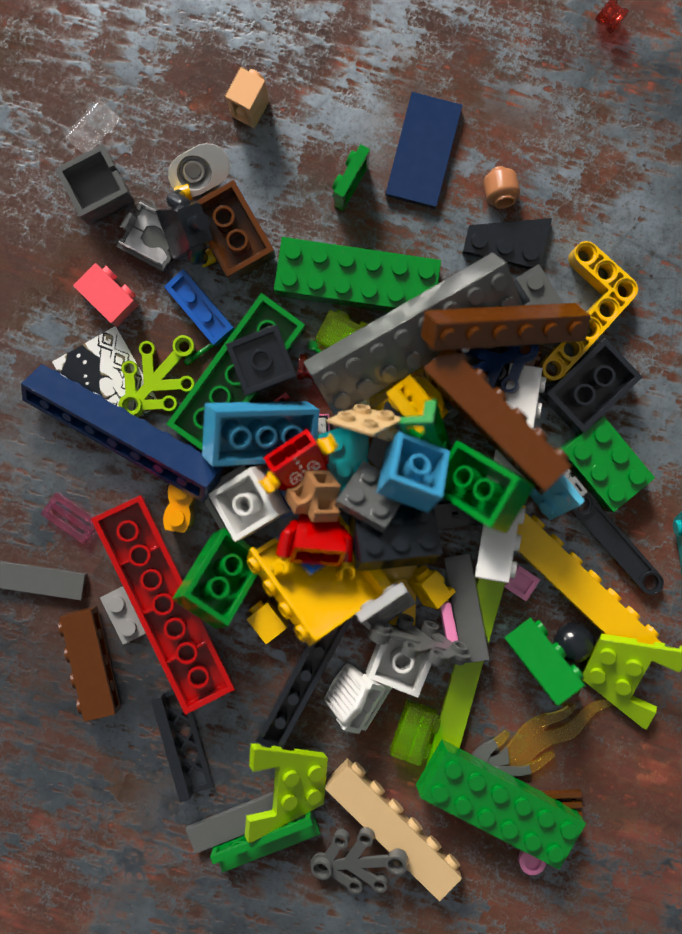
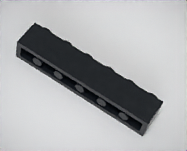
M353 617L310 647L306 643L263 722L256 742L267 748L272 746L283 748Z

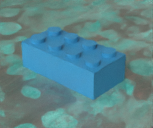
M307 401L205 403L202 456L212 466L267 464L263 457L306 429L314 440H317L320 409Z

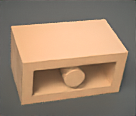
M241 67L225 97L231 116L255 129L269 103L264 77L257 71L252 69L247 71Z

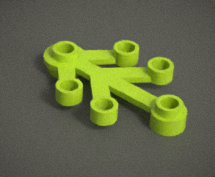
M186 335L176 337L173 341V352L155 372L153 356L156 353V347L150 341L142 342L139 345V352L142 355L144 384L136 391L135 376L139 372V367L133 361H125L121 366L125 377V395L120 398L118 406L123 407L136 417H140L144 410L164 409L168 412L176 410L178 401L173 396L168 395L163 397V399H145L152 391H191L195 381L190 376H183L180 379H163L182 357L186 358L194 353L195 344L193 340ZM182 343L189 344L188 351L182 352L180 350ZM146 345H151L152 351L149 354L143 352V348ZM129 364H133L134 371L128 374L126 367ZM189 379L192 383L188 389H184L182 386L183 381ZM172 399L174 401V406L172 408H166V400ZM131 401H135L137 404L136 409L130 411L128 408V404Z

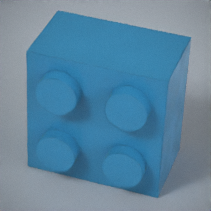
M399 431L386 447L377 494L429 512L443 496L450 451Z

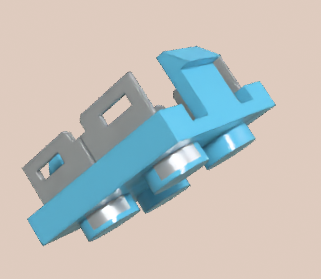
M570 469L543 495L535 488L530 493L531 498L539 506L540 511L549 520L580 506L585 501L582 496L587 493V490L576 477L570 476ZM575 483L580 487V489L582 490L581 492L576 487Z

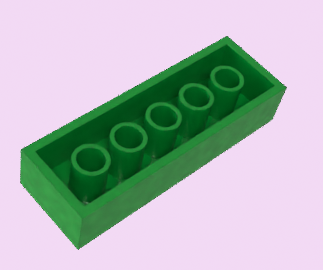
M282 237L274 292L276 296L391 312L438 284L441 260Z
M261 293L166 425L202 450L205 403L254 402L261 393L259 391L245 396L226 344L277 324L289 354L306 331L305 324Z
M441 739L416 783L421 799L559 870L586 825L576 809L567 807L561 801L547 796L544 792Z

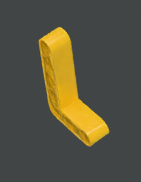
M589 241L578 244L570 252L568 261L570 266L601 294L587 311L591 315L589 327L592 330V334L590 337L586 336V341L558 343L538 365L539 368H543L541 377H546L547 383L562 378L638 293V286L635 280L601 249ZM578 251H584L588 255L587 262L580 260ZM598 268H602L607 272V280L599 277ZM618 286L626 289V298L619 295ZM601 305L609 309L608 317H604L600 313ZM565 344H570L574 348V355L572 357L565 354ZM548 363H552L557 369L554 377L546 372V365Z

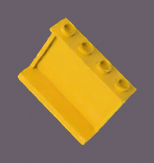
M339 514L338 518L340 524L343 525L350 534V529L348 525ZM275 538L256 550L252 547L247 555V565L254 574L258 573L263 580L262 585L266 593L270 597H275L283 617L292 621L297 637L302 642L306 641L309 647L355 616V613L361 610L362 604L368 600L374 599L375 601L381 597L383 591L392 585L380 569L356 572L354 554L350 566L355 570V577L352 580H348V571L345 569L342 581H339L335 575L339 566H326L310 577L298 563L289 562V558L285 560L288 566V571L285 575L282 576L284 567L280 563L274 566L272 574L270 571L271 564L277 561L278 555H276L278 541Z

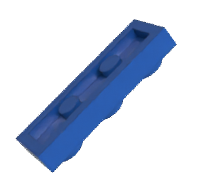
M184 269L164 286L214 346L217 347L235 330L228 319Z

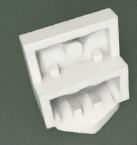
M347 663L333 679L324 700L337 717L336 720L344 731L359 734L361 730H367L392 687L368 678L367 674H363L353 665Z

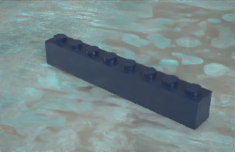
M41 364L21 383L22 400L203 503L208 498V494L221 481L223 466H212L202 456V453L198 452L191 445L182 443L173 438L171 434L157 429L146 420L139 419L123 407L114 405L103 396L89 391L80 383L71 381L54 369Z

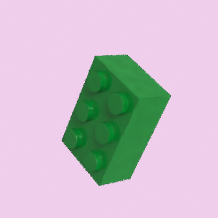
M601 416L585 433L573 435L559 447L569 457L570 460L567 463L571 466V471L605 511L615 512L655 479L604 416Z
M456 440L449 454L442 497L489 528L507 534L535 484L473 447Z
M225 527L212 533L172 600L215 629L227 627L258 573L254 574L247 565V555L252 547L242 539L234 542L231 534Z
M530 617L504 638L553 703L559 706L585 686L581 681L585 677L575 665L570 667L564 660L566 653L557 642L551 644L547 639L549 632L539 620L534 622Z

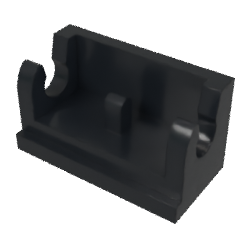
M452 502L436 503L434 506L438 530L482 524V522Z

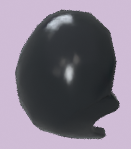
M567 623L559 627L553 640L566 653L564 660L567 663H581L591 656L595 647L591 631L581 623Z

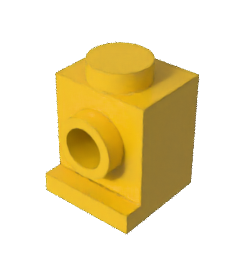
M426 565L419 567L414 572V576L407 581L423 606L439 609L456 592L454 588L447 587L444 584L445 579L438 571L429 570Z

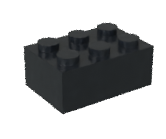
M604 338L596 342L562 378L556 380L540 397L576 434L585 433L643 376Z
M401 505L384 533L352 515L348 519L350 535L353 538L356 572L434 564L443 555L434 507L429 512H425L409 505Z

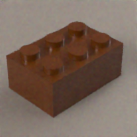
M234 180L195 201L201 204L204 214L210 220L209 229L212 234V241L209 243V246L230 283L276 258L273 247Z

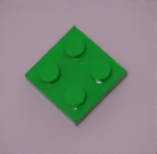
M360 144L356 152L353 150L350 152L345 166H347L343 176L339 174L332 186L334 190L332 197H334V207L344 212L369 167L370 149Z

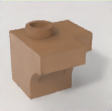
M305 470L302 481L295 487L287 488L285 499L294 514H308L312 522H337L340 512L335 504L341 486L330 470Z

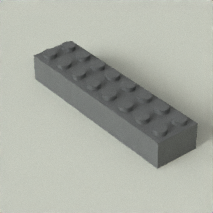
M491 253L303 363L331 412L336 416L339 412L347 411L430 363L443 351H433L421 337L424 310L521 306L522 302L507 263L494 253Z

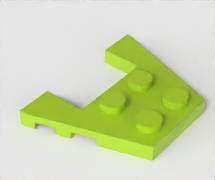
M601 634L582 671L585 677L583 681L638 725L647 730L656 714L657 706L632 695L651 661L680 673L682 670V646H680V649L665 647V643L654 642L652 645L639 643L634 638Z
M250 744L249 766L251 770L255 772L275 768L272 810L246 815L245 838L248 843L265 836L324 804L328 762L324 752L302 749L289 751L283 750L279 746L266 748L260 744Z

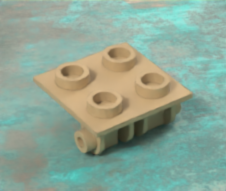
M357 404L352 409L339 412L338 415L327 419L326 422L390 442L399 432L396 429V424L400 422V417L395 416L391 411H377L370 409L369 405Z

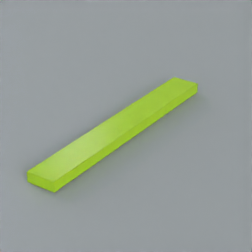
M478 578L477 587L489 644L505 583ZM484 661L470 662L464 665L454 664L427 764L441 739L460 748Z

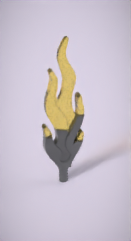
M608 700L592 702L568 723L549 730H545L548 725L570 716L576 708V704L571 708L566 706L564 709L533 717L518 729L508 744L498 753L491 755L494 750L503 745L510 735L508 730H504L495 738L478 746L471 755L511 776L532 774L555 757L553 751H548L536 760L531 761L539 752L556 743L566 742L575 738L596 712L615 705Z

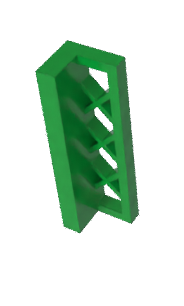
M437 400L425 401L423 416L400 417L399 424L403 433L451 451L452 446ZM423 426L424 430L420 433L410 427Z
M312 810L251 843H248L244 834L214 846L210 858L213 864L219 863L223 873L318 836L321 830Z

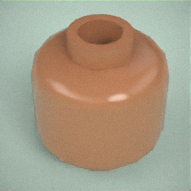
M504 166L495 167L483 180L487 202L496 208L504 209L512 206L520 195L517 174L513 169L505 168Z

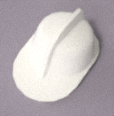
M209 143L198 145L182 153L172 161L168 169V179L171 187L174 189V187L189 184L191 196L195 197L218 186L226 180L230 172L228 155L219 146Z

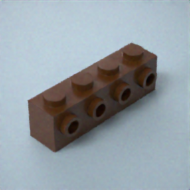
M98 606L62 615L59 617L58 630L61 637L65 639L64 655L72 669L70 680L72 687L76 689L78 695L76 701L78 713L82 714L84 722L115 715L121 709V703Z

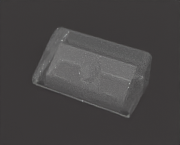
M98 98L63 136L84 154L92 150L121 118L102 98Z

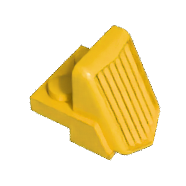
M417 371L412 372L386 393L389 397L374 409L382 411L385 403L388 401L403 417L423 416L425 401L437 400L442 418L449 412L445 408L444 398L426 377L419 375ZM423 426L410 427L420 433L424 430Z

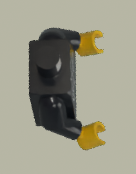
M189 184L174 187V191L169 193L166 198L168 207L156 210L174 261L187 257L191 264L202 265L204 268L216 263L217 261L211 248H206L212 241L208 216L204 214L199 202H190L193 198Z

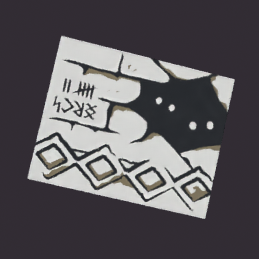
M115 326L52 361V363L62 376L73 382L80 383L84 388L103 396L107 401L118 406L120 398L125 395V377L121 366L125 361H133L135 363L136 361ZM129 364L126 367V372L130 374L134 371L133 364ZM140 368L135 376L136 391L144 384ZM153 391L145 400L156 399ZM129 402V410H135L137 407L136 402ZM144 410L142 415L150 412L151 410Z

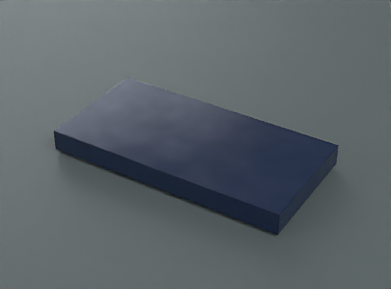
M411 92L385 196L436 209L462 104Z

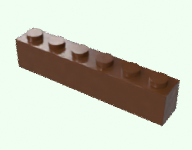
M576 303L424 310L421 337L433 351L586 341L591 315Z

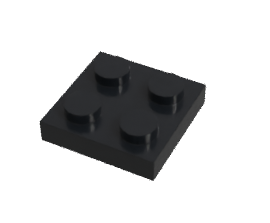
M277 324L226 344L245 396L297 377Z

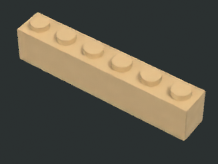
M347 758L326 779L325 790L363 827L371 828L375 833V839L389 852L396 848L404 850L409 858L407 870L433 896L441 901L462 879L459 862L450 853L446 855L441 850L440 843L432 835L427 837L421 831L423 828L414 817L409 819L403 813L404 809L400 803L394 798L390 800L384 794V788L376 780L371 782L365 776L366 771L358 762L352 763Z

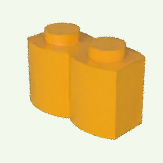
M169 484L168 500L170 504L164 513L165 530L185 533L194 524V504L197 499Z

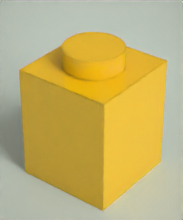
M270 599L265 603L260 600L249 609L251 614L246 620L265 644L269 643L288 627V622Z

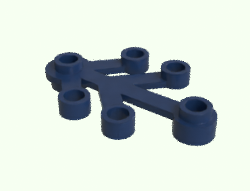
M539 345L502 346L509 349L502 354H497L483 348H470L468 352L464 353L467 358L473 356L484 360V362L471 368L473 370L479 368L484 374L489 372L487 383L493 389L504 365L514 361L508 377H505L501 383L502 389L506 393L513 394L519 389L518 379L525 363L533 361L538 356ZM524 346H529V353L522 354V348ZM514 381L515 386L510 390L506 389L507 382Z

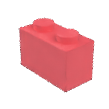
M95 263L73 286L111 324L118 327L139 306L134 300L137 295L125 284L120 287L114 281L118 276L107 266L102 269Z

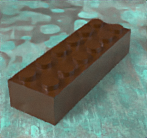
M460 349L455 351L443 350L424 368L427 380L526 480L535 484L534 488L543 495L571 467L567 463L570 460L569 457L559 448L554 450L547 443L549 440L547 435L538 427L534 430L526 422L529 420L526 414L518 407L513 409L506 402L508 397L498 387L493 389L487 383L488 377L479 368L473 370L467 363L469 359Z

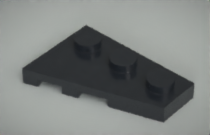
M552 218L469 225L462 253L480 258L494 253L510 265L526 269H532L538 264L541 267Z

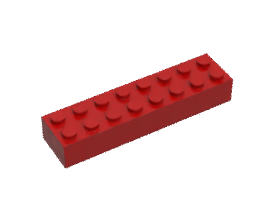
M144 496L135 497L91 518L185 715L235 690L234 683L204 621L172 600L184 579Z

